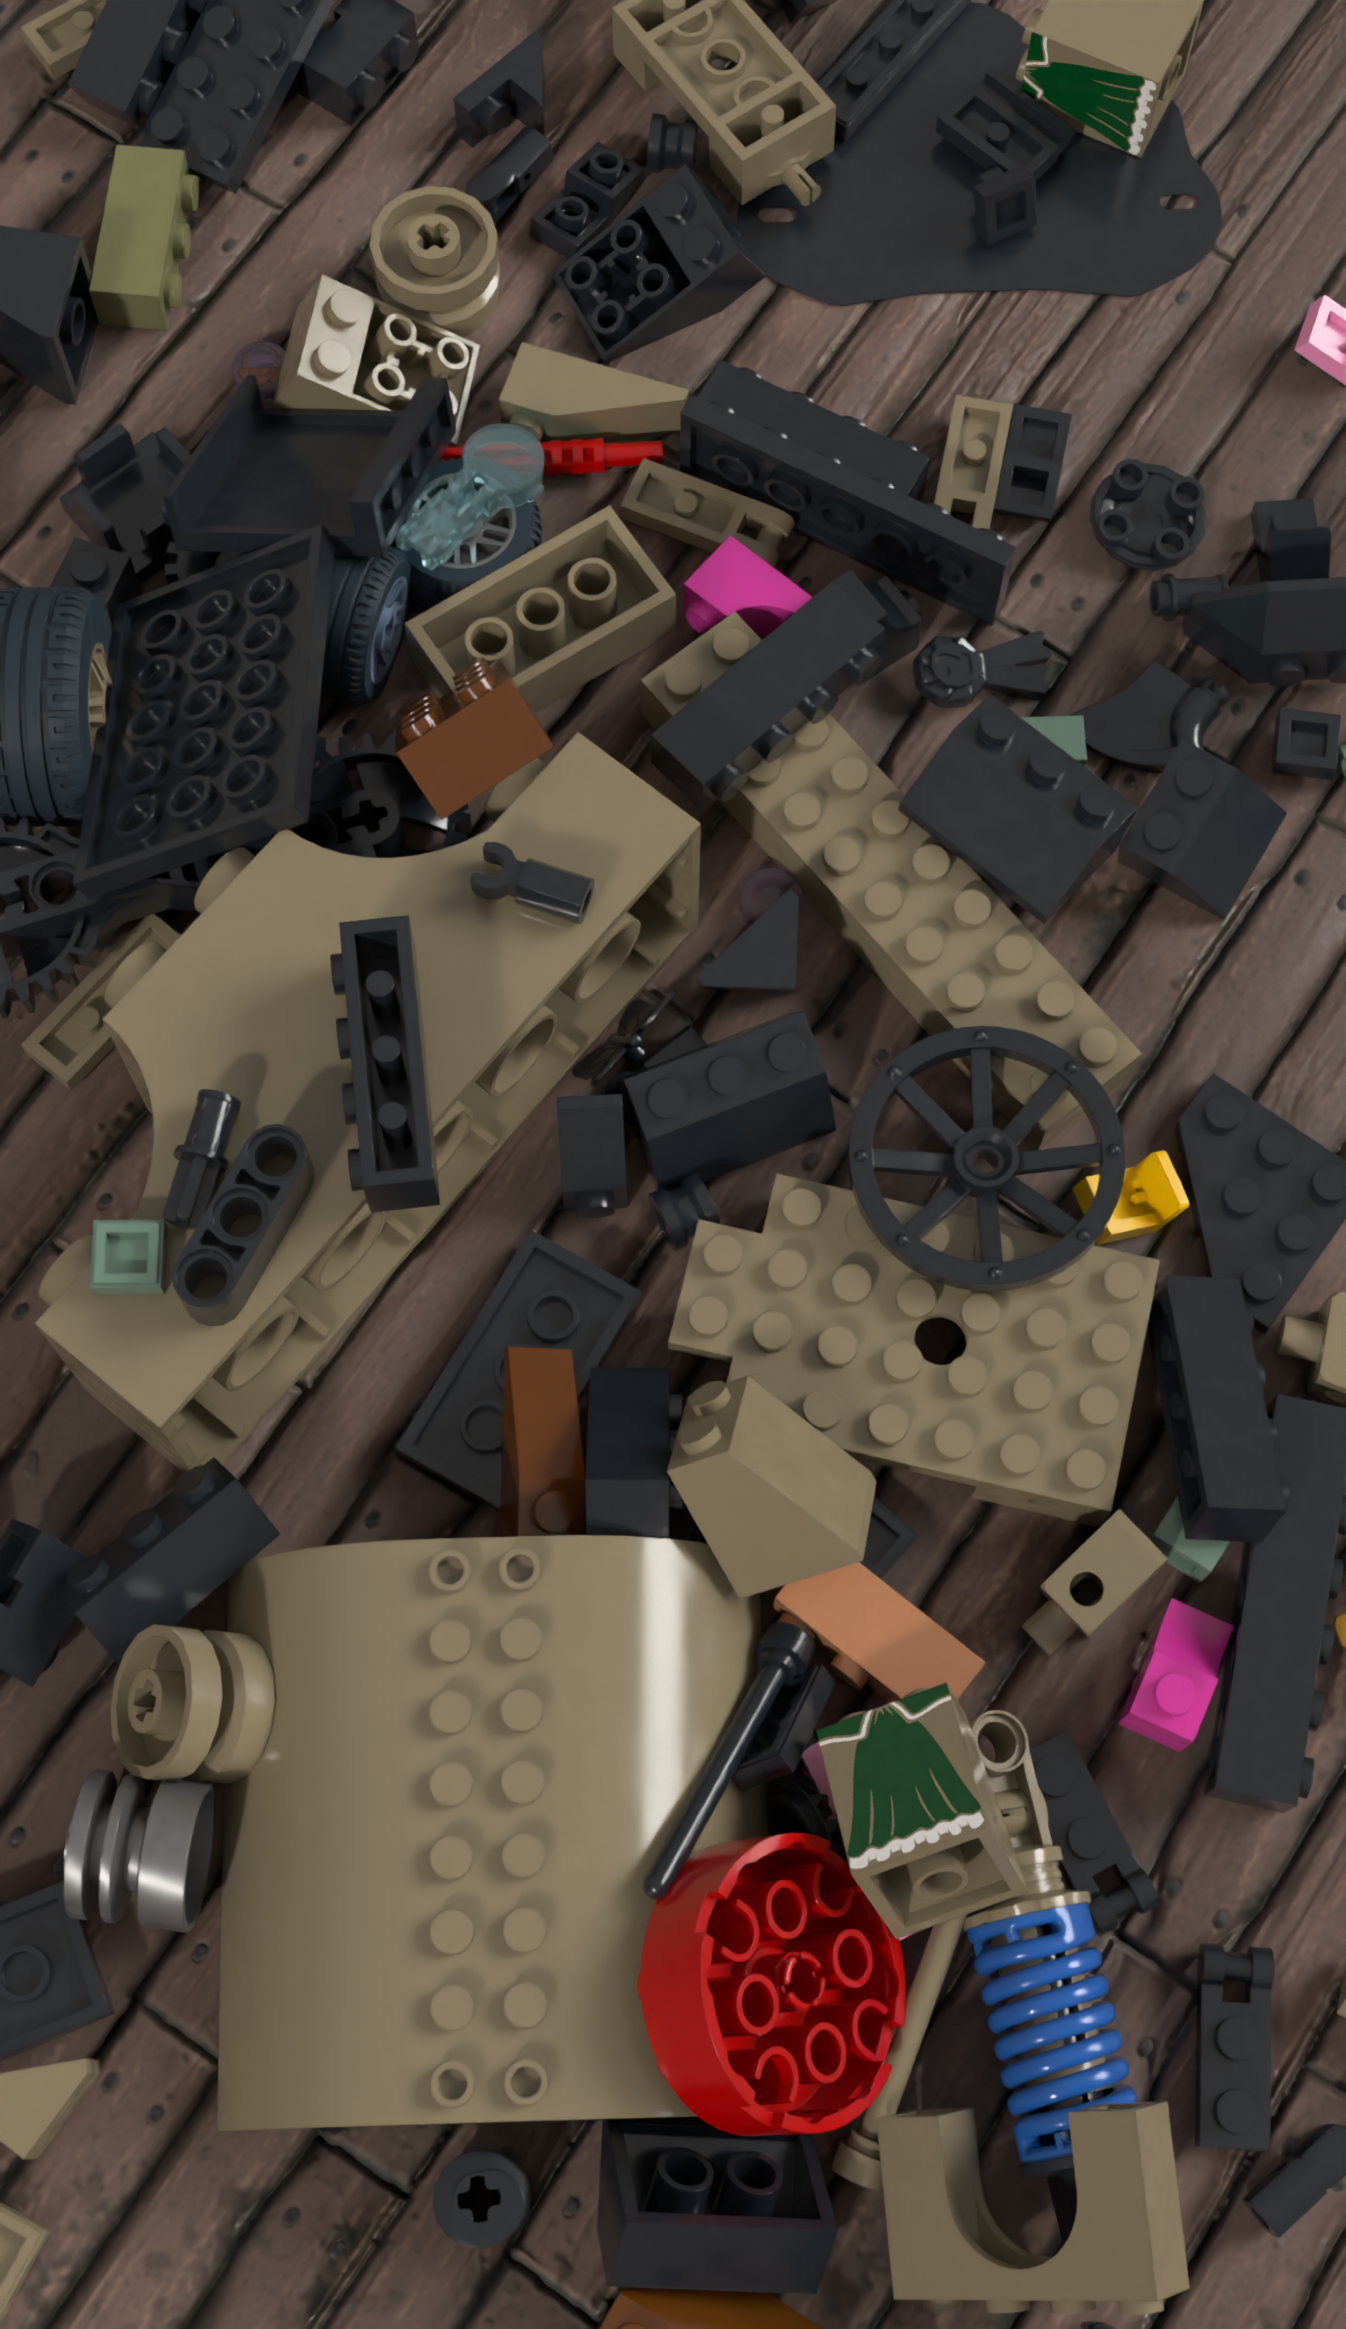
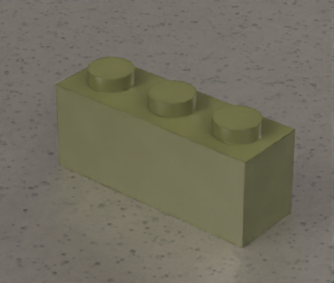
M116 145L89 288L100 325L168 331L171 308L180 307L182 300V276L178 272L180 259H188L191 247V231L187 223L188 212L196 211L199 203V180L197 175H190L184 150Z

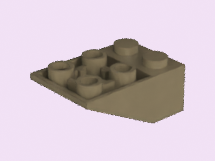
M321 275L297 306L273 405L285 409L404 410L424 377L447 378L457 430L448 447H455L458 444L480 345L325 275Z

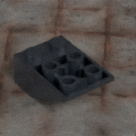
M686 164L551 273L601 358L606 363L722 312L767 276L713 189Z

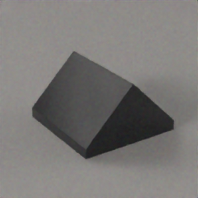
M791 888L696 976L697 981L705 990L794 992L796 990L799 897Z

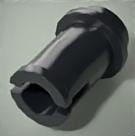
M1172 573L1164 574L1161 580L1152 581L1149 592L1151 612L1154 617H1163L1166 622H1173L1176 620L1177 615H1185L1192 593L1210 591L1216 594L1229 588L1228 580L1224 574L1175 579Z

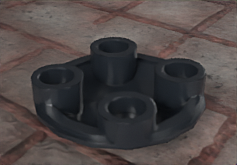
M1136 459L1122 460L1115 466L1113 473L1101 481L1091 499L1090 523L1096 540L1112 558L1131 568L1157 571L1177 566L1195 552L1204 536L1206 512L1202 502L1205 492L1202 485L1196 479L1182 476L1165 466L1141 463Z

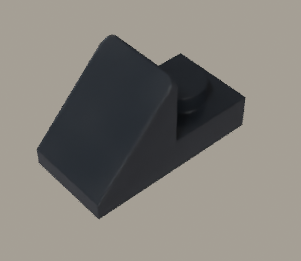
M536 32L529 35L453 98L457 135L472 148L489 134L498 133L512 115L526 127H531L545 136L542 37Z
M1313 498L1254 502L1250 516L1260 581L1329 578L1330 526H1317Z

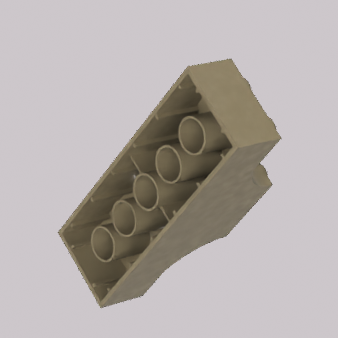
M579 732L575 734L548 765L537 757L499 782L491 793L486 806V816L495 823L487 831L462 843L415 856L370 858L342 854L322 848L286 829L279 831L256 856L244 847L231 850L219 859L204 877L194 900L195 909L201 915L171 947L166 950L155 941L147 942L128 955L112 975L104 997L106 1004L112 1009L102 1020L148 1111L153 1114L154 1140L151 1166L138 1209L130 1220H164L163 1210L178 1165V1160L174 1157L173 1153L178 1145H184L197 1105V1095L199 1090L202 1089L221 1091L241 1101V1107L236 1114L224 1156L230 1164L226 1172L219 1173L211 1201L248 1138L256 1130L266 1125L280 1124L291 1127L299 1133L306 1145L314 1167L312 1188L243 1310L234 1320L224 1325L208 1326L198 1323L189 1315L173 1287L172 1273L178 1258L195 1230L182 1229L165 1221L168 1226L165 1294L94 1295L90 1289L93 1235H86L71 1244L51 1265L40 1284L39 1297L50 1307L35 1322L38 1329L90 1395L183 1473L196 1466L206 1464L213 1457L222 1465L225 1464L560 1085L574 1066L583 1059L621 1016L626 1007L636 999L697 930L701 823ZM485 842H497L506 845L513 851L516 860L526 862L527 859L531 858L594 879L592 899L583 922L577 924L516 904L515 897L509 895L500 899L488 900L474 893L470 882L473 873L482 874L485 877H495L503 870L501 866L484 860L483 847ZM409 915L416 947L441 1205L371 1213L364 1190L352 1191L350 1183L348 1149L359 1148L357 1124L346 1125L342 1083L353 1082L351 1059L341 1060L339 1054L336 1018L347 1017L346 995H335L330 955L342 953L340 922ZM286 1154L276 1155L267 1161L262 1172L273 1177L282 1176L292 1169L296 1159ZM243 1214L235 1218L230 1224L228 1234L235 1237L248 1236L257 1230L262 1218L254 1214ZM220 1274L206 1275L195 1285L193 1296L206 1299L218 1295L225 1287L227 1277Z

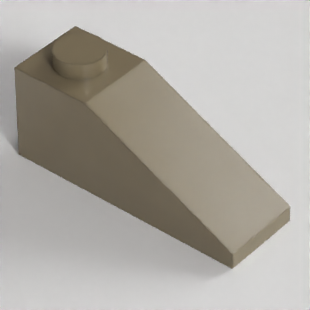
M522 342L499 397L501 431L510 434L514 439L522 443L551 442L550 440L571 441L572 439L590 440L593 438H603V442L680 433V412L689 399V390Z

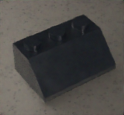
M992 695L984 699L952 730L903 798L898 808L901 813L1043 924L1117 850L1138 809L1137 806Z
M804 1011L785 1014L615 1080L618 1091L622 1094L624 1107L656 1190L664 1189L671 1191L680 1187L682 1179L693 1173H697L701 1180L706 1182L836 1131L827 1072Z
M699 2117L603 2119L597 2232L607 2286L817 2294L838 2229L812 2134L741 2136L719 2130Z

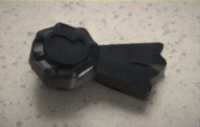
M1036 631L983 651H977L962 636L956 638L936 636L918 653L913 661L912 670L916 689L938 707H966L974 701L982 689L1038 701L1042 700L1047 692V687L1043 680L1047 676L1049 668L1032 665L1046 663L1052 656V653L1042 645L1044 639L1043 631Z

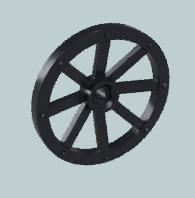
M972 1026L947 1030L926 1037L897 1054L880 1070L864 1092L857 1107L849 1141L848 1166L854 1198L861 1215L879 1242L894 1257L922 1276L936 1282L960 1289L995 1292L1019 1289L1045 1281L1066 1270L1091 1249L1109 1224L1120 1197L1125 1174V1144L1119 1118L1110 1098L1102 1085L1080 1061L1050 1041L1030 1033L997 1026ZM970 1056L972 1129L965 1133L912 1078L936 1064ZM990 1056L1020 1061L1051 1076L1003 1131L993 1127ZM1066 1091H1069L1082 1107L1090 1121L1097 1141L1095 1144L1026 1152H1018L1017 1146ZM896 1094L954 1154L872 1148L877 1124L892 1097ZM983 1158L996 1169L990 1173H981L975 1169L973 1164L977 1162V1159ZM1100 1166L1095 1197L1080 1222L1015 1177L1016 1175ZM874 1171L953 1177L954 1181L903 1226L885 1202L877 1184ZM1003 1195L1062 1239L1039 1253L1021 1259L1003 1261L997 1197ZM968 1196L976 1198L982 1262L950 1256L921 1241L924 1236Z

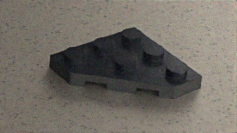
M1212 1073L1178 1120L1174 1128L1179 1153L1182 1152L1189 1181L1187 1191L1197 1237H1201L1208 1269L1205 1273L1206 1277L1240 1279L1244 1303L1249 1305L1253 1312L1254 1328L1265 1335L1346 1219V1161Z

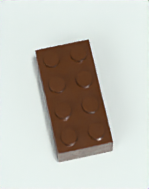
M484 657L474 661L452 677L456 686L453 690L436 700L432 692H429L400 711L402 723L396 727V753L441 820L553 747L540 719L501 659H498L491 665H488Z

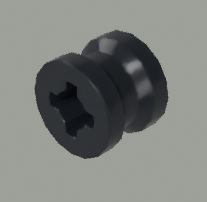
M652 114L648 140L647 172L659 174L665 168L678 170L684 164L694 171L699 125L692 117H686L683 121L677 122L669 121L665 114Z
M697 1173L684 1177L680 1187L671 1191L658 1189L648 1194L656 1221L673 1251L688 1245L690 1237L695 1236L698 1219L721 1224L713 1200Z

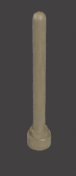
M968 1914L933 1926L906 2000L904 2027L896 2028L885 2060L886 2063L893 2067L878 2096L867 2108L860 2129L852 2128L849 2139H841L831 2169L843 2178L858 2185L874 2190H883L876 2118L896 2114Z

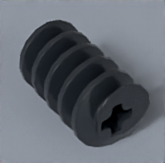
M474 2150L457 2156L444 2167L435 2184L433 2208L437 2223L448 2238L464 2247L484 2249L503 2242L522 2227L530 2211L532 2191L526 2172L515 2159L501 2151ZM479 2176L485 2178L487 2189H499L501 2196L500 2203L488 2209V2219L482 2218L481 2210L478 2206H468L466 2200L467 2192L478 2188Z

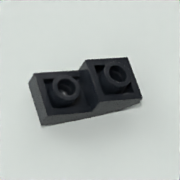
M597 142L566 171L564 189L531 218L529 236L569 259L611 225L642 180L644 168L602 143Z

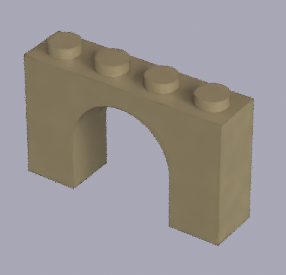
M1168 2101L1101 2103L1068 2112L1077 2189V2211L1069 2238L1053 2257L1035 2255L1020 2248L1000 2230L993 2220L982 2191L973 2108L912 2109L876 2118L894 2300H922L923 2311L930 2313L952 2312L965 2309L966 2300H985L986 2311L989 2313L1026 2311L1030 2309V2301H1051L1052 2313L1055 2314L1091 2312L1096 2310V2301H1118L1119 2313L1124 2315H1143L1163 2311V2299L1190 2289Z

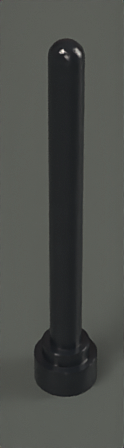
M774 1622L768 1626L756 1648L758 1658L756 1665L759 1672L643 1879V1890L648 1897L660 1899L670 1890L782 1685L790 1684L796 1675L806 1672L816 1653V1645L813 1639L801 1628L786 1622Z

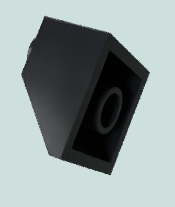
M1182 739L1120 843L1117 862L1225 921L1284 821L1287 812L1240 770Z

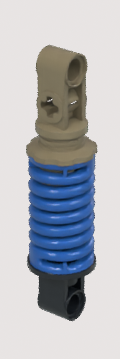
M991 1710L970 1720L969 1724L978 1749L979 1733L986 1736L993 1745L995 1753L993 1762L986 1759L980 1749L979 1752L1001 1815H1008L1003 1817L1028 1892L979 1909L967 1916L963 1930L967 1932L968 1939L974 1946L976 1955L974 1961L975 1970L980 1976L996 1978L982 1987L981 1995L983 2001L988 2006L1000 2007L989 2014L987 2019L989 2028L996 2034H1008L995 2042L994 2050L996 2056L1004 2062L1016 2061L1002 2069L1000 2074L1002 2083L1009 2089H1023L1012 2094L1007 2101L1008 2109L1014 2116L1024 2117L1018 2120L1013 2128L1021 2165H1018L1020 2177L1047 2178L1064 2246L1072 2231L1077 2211V2189L1068 2112L1101 2103L1137 2102V2096L1131 2086L1114 2084L1125 2079L1130 2071L1128 2061L1124 2057L1107 2056L1122 2047L1121 2033L1114 2028L1098 2029L1112 2023L1116 2016L1114 2005L1111 2002L1091 2001L1104 1996L1109 1989L1108 1980L1104 1975H1085V1972L1094 1970L1101 1965V1952L1096 1947L1078 1948L1091 1941L1095 1936V1928L1089 1908L1091 1902L1089 1891L1065 1890L1064 1882L1061 1881L1062 1874L1058 1866L1064 1859L1061 1847L1053 1846L1048 1827L1047 1806L1037 1783L1028 1746V1736L1024 1726L1014 1715L1006 1711Z

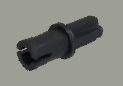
M202 1089L198 1092L197 1105L184 1145H178L173 1153L174 1157L178 1160V1165L163 1210L164 1220L176 1227L196 1229L210 1205L219 1173L228 1170L230 1163L224 1156L236 1114L241 1107V1101L232 1095L212 1089Z

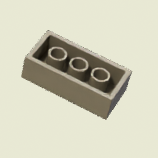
M609 505L405 622L410 658L438 698H441L456 687L452 677L474 661L484 657L488 665H491L498 659H501L536 713L676 631V594Z

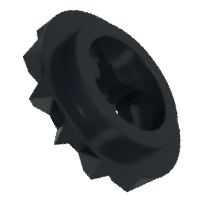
M795 1771L789 1775L772 1780L767 1791V1815L773 1835L794 1832L819 1836L830 1841L829 1848L845 1860L843 1852L845 1846L842 1834L838 1828V1818L829 1806L828 1795L820 1794L815 1781L809 1776L802 1777Z

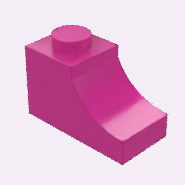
M730 535L684 583L683 613L688 623L701 635L735 611L757 635L768 636L813 597Z
M1171 1598L1166 1605L1117 1724L1178 1752H1181L1193 1743L1219 1680L1217 1678L1218 1670L1234 1626Z

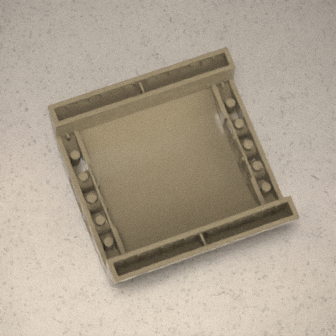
M554 1535L389 1540L307 1548L247 1562L228 1578L227 1632L252 1635L265 1649L273 1670L275 1708L271 1733L260 1760L246 1777L232 1784H224L217 2131L698 2117L680 2100L667 2079L660 2073L646 2030L642 2001L637 1991V1979L641 1969L644 1937L657 1899H652L645 1894L643 1879L759 1672L756 1665L758 1660L756 1648L762 1639L760 1593L739 1599L707 1543L637 1536ZM731 1779L688 1859L700 1850L721 1842L769 1836L767 1783L742 1792Z

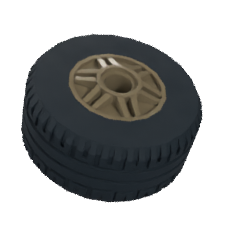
M5 587L0 589V816L7 825L17 826L22 817L28 818L32 827H44L47 823L57 827L82 826L96 732L99 727L106 723L107 686L112 684L111 677L108 674L107 662L113 630L103 601L84 588Z

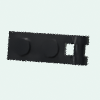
M1064 1731L1030 1749L1037 1783L1047 1806L1048 1827L1053 1846L1061 1847L1064 1859L1063 1862L1059 1863V1868L1071 1890L1089 1891L1091 1898L1089 1908L1095 1933L1101 1937L1118 1928L1117 1920L1136 1909L1140 1914H1144L1159 1906L1161 1903L1152 1881L1138 1863L1068 1732ZM1112 1866L1122 1885L1103 1895L1092 1876Z
M1201 1943L1199 1946L1197 1961L1195 2146L1270 2152L1271 1989L1274 1980V1956L1271 1948L1250 1946L1247 1953L1225 1952L1222 1944ZM1224 1980L1245 1982V2003L1222 2001Z

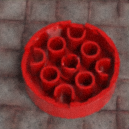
M793 1832L721 1842L708 1846L687 1859L670 1890L663 1897L656 1900L649 1918L641 1955V1969L637 1979V1991L642 2001L646 2030L656 2057L658 2069L662 2076L667 2079L680 2100L704 2122L730 2134L741 2136L813 2134L840 2128L857 2118L870 2106L880 2093L893 2068L885 2060L890 2047L893 2028L904 2027L906 2013V1979L899 1938L896 1939L851 1875L849 1864L829 1848L830 1841L819 1836Z

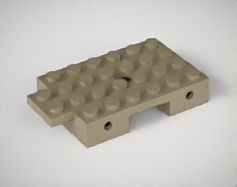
M776 1174L762 1234L698 1219L668 1341V1349L731 1363L727 1382L749 1376L853 1458L972 1485L974 1487L971 1498L1101 1527L1112 1511L1160 1260L1093 1245L1085 1255L1063 1272L1028 1287L995 1292L955 1288L922 1276L894 1257L869 1229L860 1213L852 1190ZM884 1198L889 1209L903 1226L924 1208L923 1206ZM950 1213L921 1239L922 1242L950 1256L982 1262L978 1219ZM1000 1224L1003 1261L1021 1259L1039 1253L1062 1239L1056 1236ZM936 1317L947 1318L955 1322L962 1329L966 1339V1348L961 1357L956 1358L947 1365L933 1364L922 1357L919 1348L915 1345L914 1336L917 1328L928 1319Z

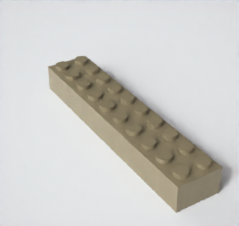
M734 611L640 680L641 714L657 730L762 640ZM830 714L816 724L808 721L793 734L792 743L779 758L771 763L763 760L748 773L746 783L735 796L725 802L718 799L930 1036L947 1030L972 1026H997L1016 1029L1036 1035L1064 1049L1093 1074L1102 1085L1108 1097L1131 1080L1142 1055L1138 1048L967 863L898 810L905 795ZM970 1056L952 1059L971 1081ZM990 1056L992 1105L1010 1123L1051 1076L1020 1061ZM1066 1091L1023 1140L1033 1151L1043 1150L1085 1117L1086 1114L1072 1094Z

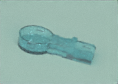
M504 423L491 424L474 432L462 449L463 467L456 474L455 481L446 490L441 489L399 529L397 533V547L403 551H409L413 547L421 553L422 564L429 570H434L437 566H442L453 555V550L474 531V525L484 515L488 517L496 508H512L535 501L544 492V486L542 485L544 451L540 442L532 433L522 427ZM477 476L486 482L478 491L474 489Z

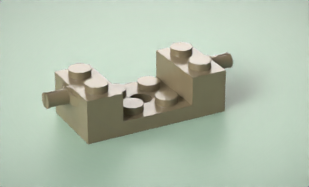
M624 0L612 7L613 49L615 57L644 91L662 82L709 137L710 169L741 205L770 188L781 184H786L803 206L809 205L810 200L813 203L819 197L821 187L813 181L804 169L834 151L836 105L744 0ZM719 58L724 61H734L737 63L735 67L729 70H717L709 64Z

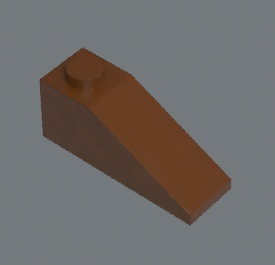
M505 1347L499 1537L584 1535L585 1470L572 1350Z

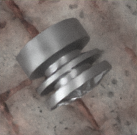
M95 1769L90 1772L81 1788L65 1841L63 1862L64 1903L68 1916L73 1919L89 1920L94 1916L99 1905L100 1916L103 1921L115 1924L122 1918L132 1893H136L138 1918L142 1927L188 1933L194 1927L200 1912L212 1857L216 1815L215 1790L212 1784L187 1780H163L155 1794L151 1807L146 1808L144 1782L141 1777L128 1774L123 1777L117 1788V1779L112 1771Z

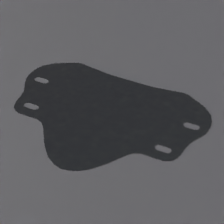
M970 2L846 141L835 134L834 151L804 169L813 181L821 187V193L813 203L810 200L809 205L803 206L786 184L774 186L743 205L739 203L737 228L767 276L781 285L831 305L846 306L927 293L1010 290H1059L1130 297L1145 294L1186 273L1210 253L1220 234L1222 222L1221 206L1216 188L1191 155L1185 136L1182 116L1177 105L1171 100L1141 158L1076 131L1073 147L1069 150L1065 149L1059 154L1057 162L1035 182L1038 225L988 246L977 235L973 186L978 184L975 175L986 169L935 131L937 116L974 82L978 84L984 79L985 72L990 67L1022 89V83L1016 81V74L1021 59L1029 45L1022 43L1025 28L1012 17L986 4ZM1189 194L1197 197L1199 201L1198 206L1193 209L1168 210L1160 204V199L1166 195ZM790 207L796 210L797 218L790 222H763L759 219L758 214L764 208Z

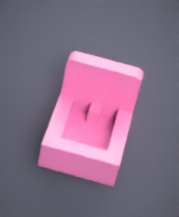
M1323 295L1310 304L1294 351L1344 385H1346V309L1326 295Z

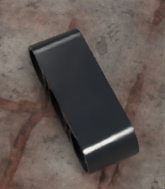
M280 1124L266 1125L256 1130L248 1138L175 1264L172 1273L173 1287L189 1315L200 1324L208 1326L224 1325L234 1320L243 1310L312 1188L314 1181L312 1161L300 1134L291 1127ZM286 1154L296 1159L292 1169L282 1176L273 1177L262 1172L267 1161L276 1155ZM243 1214H254L262 1218L257 1230L248 1236L235 1237L228 1234L230 1224L235 1218ZM220 1274L227 1277L225 1287L218 1295L206 1299L193 1296L195 1285L206 1275Z

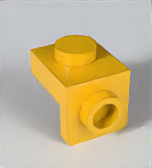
M1166 1151L1152 1152L1135 1167L1125 1169L1118 1203L1109 1224L1096 1241L1097 1245L1154 1233L1189 1207V1200L1182 1187L1180 1178L1176 1174ZM1099 1174L1085 1177L1072 1188L1084 1215L1095 1197Z

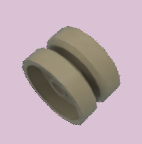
M426 186L404 192L383 207L372 224L369 245L375 271L374 279L378 299L460 337L469 336L486 324L499 305L502 285L501 269L498 261V235L491 214L475 197L454 188Z
M153 1624L138 1633L124 1652L114 1680L110 1708L112 1738L119 1760L130 1774L153 1780L178 1781L185 1777V1779L197 1782L232 1784L246 1777L262 1757L272 1729L275 1708L274 1677L265 1649L252 1635L236 1632L205 1630L201 1633L197 1629Z

